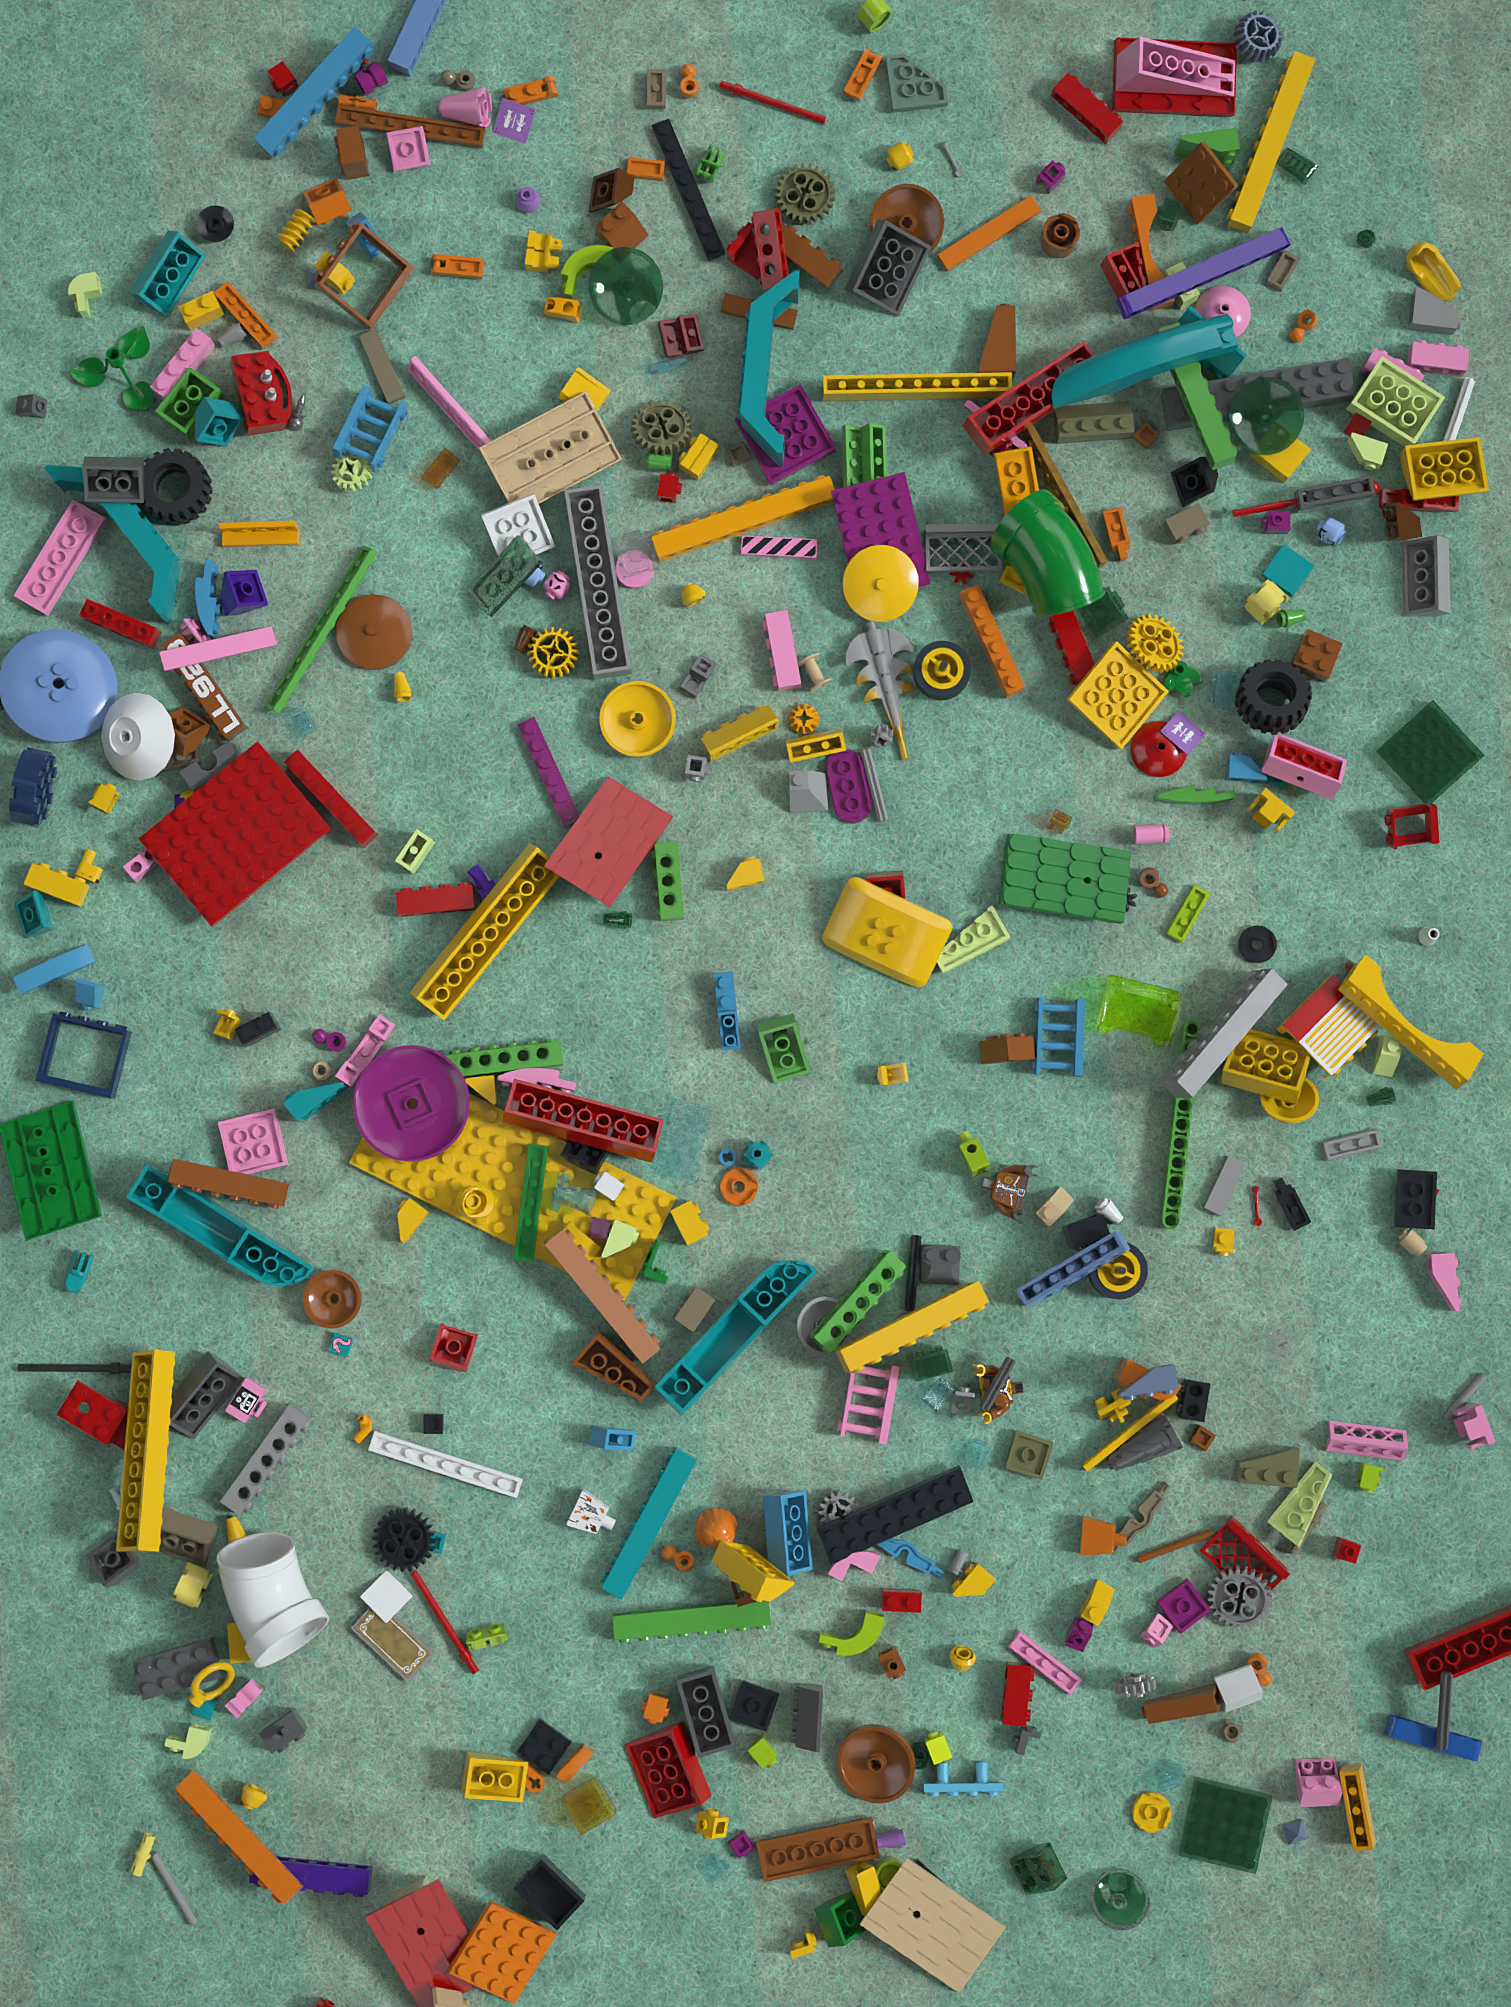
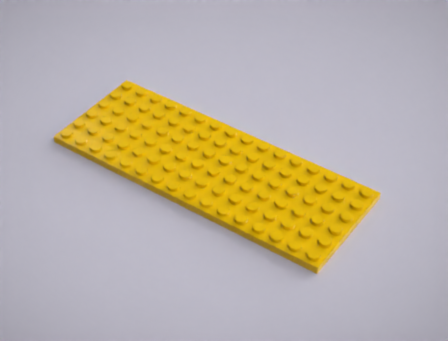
M470 1093L469 1115L461 1135L447 1150L433 1158L416 1162L395 1160L376 1151L362 1136L349 1162L350 1164L513 1246L516 1244L529 1144L549 1146L534 1256L567 1272L564 1267L544 1251L547 1248L544 1241L561 1227L564 1228L569 1221L587 1236L589 1235L592 1217L611 1221L609 1234L615 1220L636 1227V1232L639 1233L636 1244L632 1243L630 1247L606 1258L601 1256L607 1240L588 1236L601 1247L592 1258L600 1267L597 1271L601 1276L605 1274L612 1282L610 1287L613 1290H619L624 1297L623 1301L626 1300L649 1254L650 1246L653 1241L655 1242L677 1198L605 1161L597 1175L571 1164L560 1155L567 1142L555 1136L502 1122L504 1110ZM411 1098L408 1100L407 1106L409 1109H415L418 1106V1102L415 1098ZM604 1172H607L625 1184L614 1201L594 1188L596 1185L594 1180L599 1173L604 1174ZM479 1185L493 1194V1208L487 1216L469 1219L459 1213L456 1200L464 1187Z

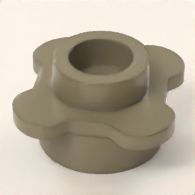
M1227 1719L1224 1728L1219 1731L1221 1737H1226L1231 1743H1236L1243 1728L1240 1725L1234 1724L1231 1719Z

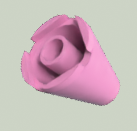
M478 88L443 97L438 103V111L442 117L479 127H488L491 122V118H488V112H492L491 96L489 91H485L486 88Z

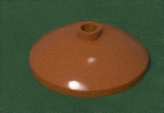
M326 1270L318 1273L308 1282L303 1293V1306L307 1316L315 1324L324 1328L333 1329L347 1325L357 1316L362 1303V1295L358 1283L349 1274L340 1270ZM333 1295L337 1296V1302L331 1301Z

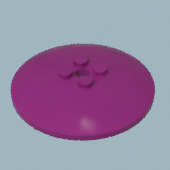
M418 1045L395 1047L374 1058L361 1073L353 1095L354 1118L364 1139L382 1155L405 1162L427 1160L447 1150L461 1135L470 1110L468 1086L458 1067L442 1053ZM411 1098H415L418 1102V1106L415 1109H409L407 1106V1102Z

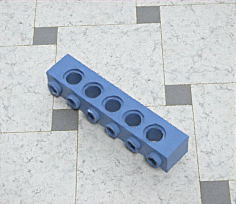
M1114 1231L1016 1290L1024 1305L1033 1307L1131 1249L1122 1233Z

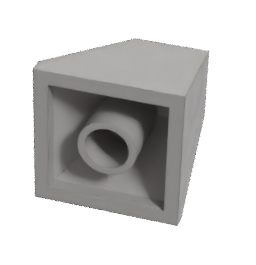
M808 770L789 771L790 813L828 811L826 773Z

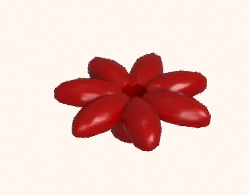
M955 563L952 564L953 567H957V566H958V565L955 564ZM968 572L949 573L951 576H956L954 583L959 582L961 579L962 583L966 585V578H973V575Z

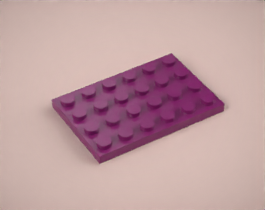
M905 472L831 490L847 563L856 553L864 548L873 545H887L899 549L913 562L918 575V587L931 584L929 574L926 572V561Z

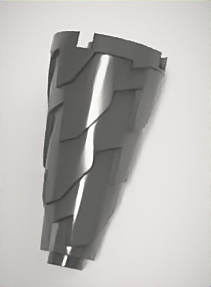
M1162 1413L1111 1452L1106 1459V1463L1110 1470L1115 1469V1471L1167 1455L1183 1448L1179 1438H1177L1176 1432L1168 1418Z

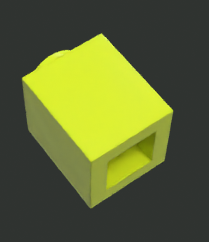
M933 1731L927 1734V1738H924L934 1765L952 1758L943 1732Z

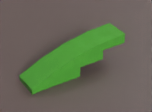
M1194 785L1157 794L1154 798L1155 801L1170 804L1203 805L1234 800L1237 796L1235 790L1216 794L1214 787L1196 792Z

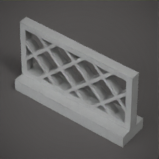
M999 524L926 525V572L1002 571V561L985 544L988 539L992 538ZM929 539H937L942 545L935 551L930 546ZM951 539H956L960 543L955 550L947 544ZM969 539H975L980 544L972 550L966 542ZM944 546L951 552L946 559L938 554ZM962 546L970 552L965 559L956 553ZM981 546L989 552L984 559L975 553ZM953 555L961 561L957 567H952L947 562ZM973 555L980 563L977 566H970L966 561ZM992 555L997 559L998 566H989L985 561ZM934 556L942 561L938 567H930V560Z

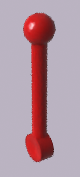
M1254 1186L1252 1188L1255 1198L1256 1219L1254 1220V1224L1256 1226H1260L1262 1224V1220L1260 1219L1258 1200V1192L1260 1191V1188L1258 1186Z

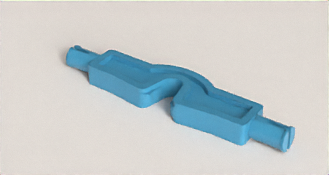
M891 1538L877 1544L894 1557H898L903 1549L908 1550L905 1563L926 1574L931 1572L942 1578L941 1574L945 1572L936 1567L934 1561L920 1554L916 1547L908 1541Z

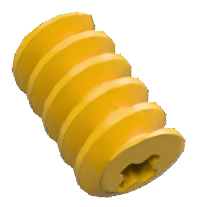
M296 209V215H292L290 217L291 221H287V227L281 229L283 233L277 235L280 244L292 253L296 252L293 245L300 247L297 240L304 241L302 234L308 236L309 233L306 228L313 229L310 222L316 223L308 213L300 209Z

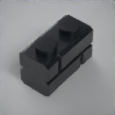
M267 1012L262 1017H257L236 1028L235 1032L241 1044L247 1048L275 1034L281 1028L273 1013Z

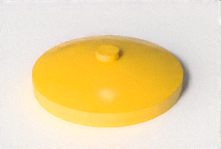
M887 545L869 546L856 553L848 562L842 579L843 594L850 608L859 616L875 622L890 621L903 615L913 604L918 592L917 571L910 558L899 549Z
M644 681L627 682L616 687L606 697L600 710V727L605 740L618 753L628 757L642 758L659 752L672 738L676 726L675 709L668 695L656 685Z

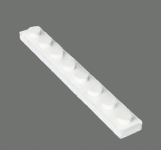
M374 1431L368 1449L369 1451L515 1498L518 1497L523 1478L378 1431Z

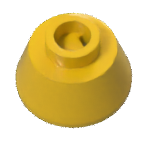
M692 583L685 585L681 592L683 605L687 607L699 603L706 595L704 589L698 584Z
M966 1646L954 1647L949 1653L952 1667L959 1672L969 1670L976 1661L974 1652Z
M248 1783L242 1788V1805L251 1810L258 1808L267 1800V1793L256 1785Z

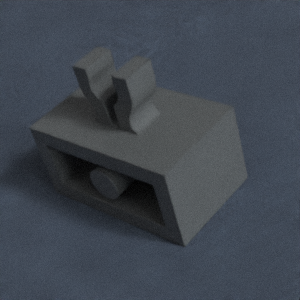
M295 1708L263 1729L259 1735L271 1754L275 1751L280 1753L289 1747L287 1743L293 1739L297 1742L305 1736L304 1732L308 1727Z

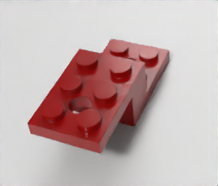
M76 1381L56 1415L105 1445L113 1443L125 1450L128 1405L119 1399L111 1400L83 1382ZM82 1402H86L89 1405L87 1413L80 1411L79 1406Z

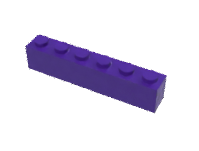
M276 1856L304 1886L300 1891H305V1889H313L315 1893L333 1891L335 1895L352 1893L355 1897H364L370 1891L373 1866ZM255 1873L253 1875L250 1874L249 1883H254V1886L261 1887L257 1882L259 1878Z

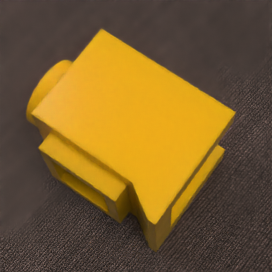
M108 782L105 785L101 783L92 795L93 799L88 801V803L109 814L120 794L115 791L117 787Z

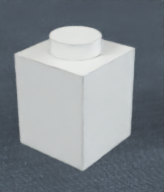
M604 1172V1174L599 1173L594 1180L596 1184L594 1188L613 1201L625 1186V1184L607 1172Z

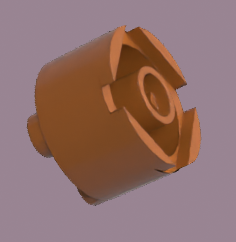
M1059 213L1055 216L1052 215L1046 220L1040 236L1041 248L1048 255L1055 258H1065L1075 250L1080 237V229L1076 219L1069 214Z

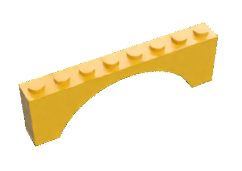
M1366 954L1354 964L1338 988L1343 995L1456 1090L1469 1080L1484 1055L1469 1041L1459 1044L1439 1041L1424 1034L1408 1022L1390 1000L1382 982L1380 966Z

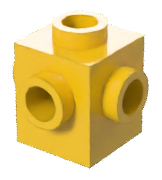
M708 1808L707 1811H699L695 1831L703 1834V1838L706 1839L726 1837L729 1817L720 1814L719 1810L714 1808Z

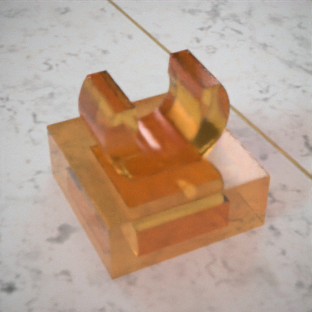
M1055 809L1050 820V829L1052 830L1054 825H1059V834H1062L1064 828L1068 829L1072 816Z

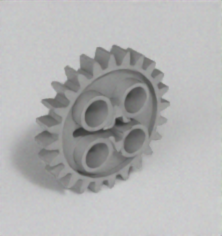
M1237 1565L1236 1571H1233L1231 1567H1229L1228 1573L1221 1570L1222 1577L1216 1574V1581H1211L1213 1588L1208 1589V1593L1212 1594L1208 1596V1601H1211L1209 1607L1214 1609L1213 1615L1219 1614V1622L1225 1619V1626L1233 1623V1629L1236 1628L1237 1624L1240 1625L1241 1630L1244 1629L1245 1624L1251 1629L1252 1622L1258 1626V1619L1264 1621V1614L1269 1615L1270 1613L1267 1607H1272V1602L1268 1601L1272 1600V1594H1269L1271 1587H1265L1267 1579L1261 1581L1262 1574L1260 1573L1255 1576V1569L1247 1572V1566L1244 1567L1243 1571L1240 1570L1239 1565ZM1241 1582H1245L1239 1613H1235ZM1234 1583L1237 1585V1588L1230 1589L1227 1585ZM1255 1588L1257 1592L1251 1594L1247 1591V1589ZM1231 1602L1233 1606L1225 1607L1224 1603ZM1245 1606H1250L1253 1608V1610L1250 1612H1246L1243 1608Z

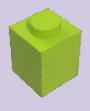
M763 1734L748 1746V1752L762 1769L766 1766L769 1768L776 1763L778 1752Z

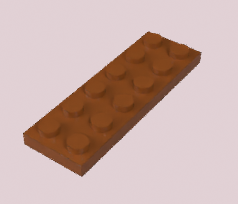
M872 1816L756 1841L764 1882L880 1858Z

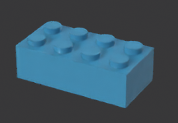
M783 1491L763 1496L768 1561L786 1576L813 1570L806 1491Z

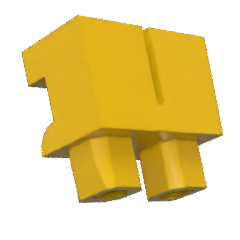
M529 230L525 258L526 271L549 273V269H559L560 257L551 256V251L561 252L562 240L552 238L551 233L544 235L538 234L537 231Z

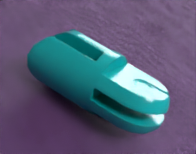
M75 1250L64 1283L65 1289L68 1292L77 1293L83 1288L95 1255H90L85 1271L81 1272L87 1253H82L77 1270L73 1268L79 1254V1250Z

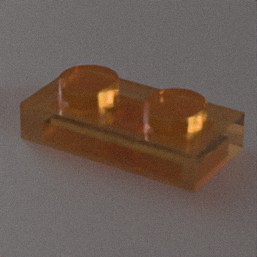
M444 448L421 477L437 490L460 462V459Z

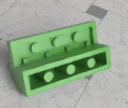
M868 423L863 427L842 426L843 487L887 476L886 425Z

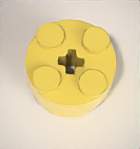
M1266 580L1261 585V590L1257 594L1254 592L1246 600L1248 602L1244 606L1245 610L1261 625L1264 622H1268L1281 609V602L1285 604L1289 599L1274 582Z
M188 1562L171 1599L191 1608H198L205 1593L201 1590H206L213 1574L209 1573L210 1571Z

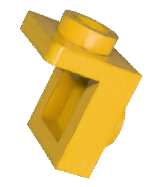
M225 1008L224 1011L217 1009L216 1013L221 1015L213 1033L232 1041L235 1029L238 1028L241 1019L236 1017V1012Z
M906 1063L877 1067L876 1075L880 1085L909 1082Z

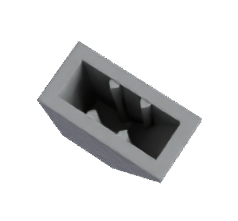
M1420 287L1414 289L1411 295L1409 330L1453 335L1459 329L1461 324V318H1458L1459 310Z

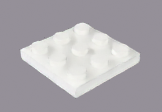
M534 493L481 514L503 568L555 547Z

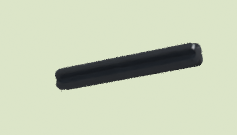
M912 1235L910 1241L904 1307L905 1311L910 1312L915 1310L922 1239L920 1235Z

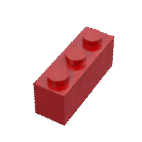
M1006 1662L1001 1722L1004 1725L1026 1727L1027 1721L1030 1722L1031 1710L1028 1709L1029 1701L1032 1702L1033 1697L1030 1682H1034L1035 1670H1032L1030 1664Z

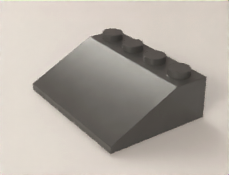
M877 220L845 290L899 316L932 246L886 220Z

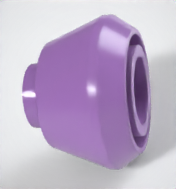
M524 187L517 192L515 204L520 211L530 213L539 207L540 196L536 190Z

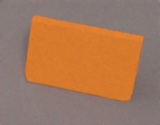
M585 1743L582 1744L557 1770L556 1777L568 1782L594 1755L593 1751Z

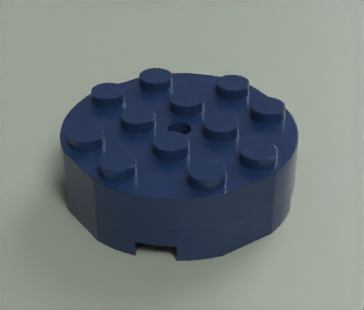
M27 747V750H23L12 781V786H15L14 796L9 801V813L12 823L37 828L43 820L47 819V806L52 804L54 794L51 793L53 778H56L57 767H54L56 756H53L52 752Z

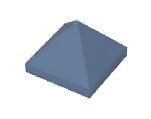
M317 269L305 270L308 289L316 288L314 283L316 282L315 277L318 274Z
M1302 1819L1283 1825L1289 1845L1308 1839Z

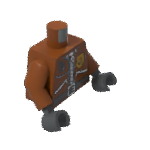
M1011 1165L1003 1168L1001 1172H997L995 1179L984 1177L981 1188L992 1191L990 1199L993 1200L994 1207L1002 1215L1014 1219L1020 1224L1024 1222L1019 1220V1216L1022 1214L1027 1216L1026 1213L1021 1211V1206L1029 1177H1036L1038 1175L1032 1173L1034 1167L1038 1168L1037 1165Z

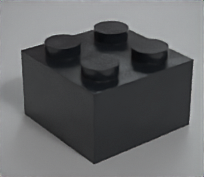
M1097 1214L1062 1226L1069 1249H1075V1251L1084 1250L1089 1247L1088 1244H1094L1110 1234L1103 1214Z

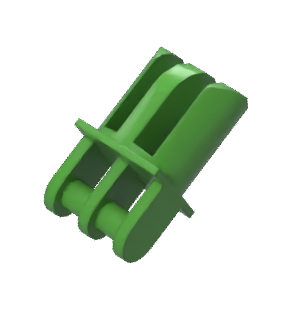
M710 144L704 158H701L696 176L700 175L703 179L706 180L707 178L713 183L727 151L722 150L719 155L720 148L715 147L712 152L713 145Z

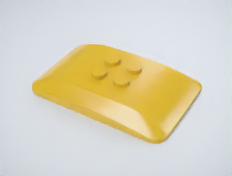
M852 877L847 881L824 930L822 940L828 947L864 965L919 988L927 983L952 931V924L947 918L861 878Z

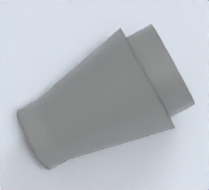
M240 322L233 323L218 337V340L225 347L244 340L247 333Z

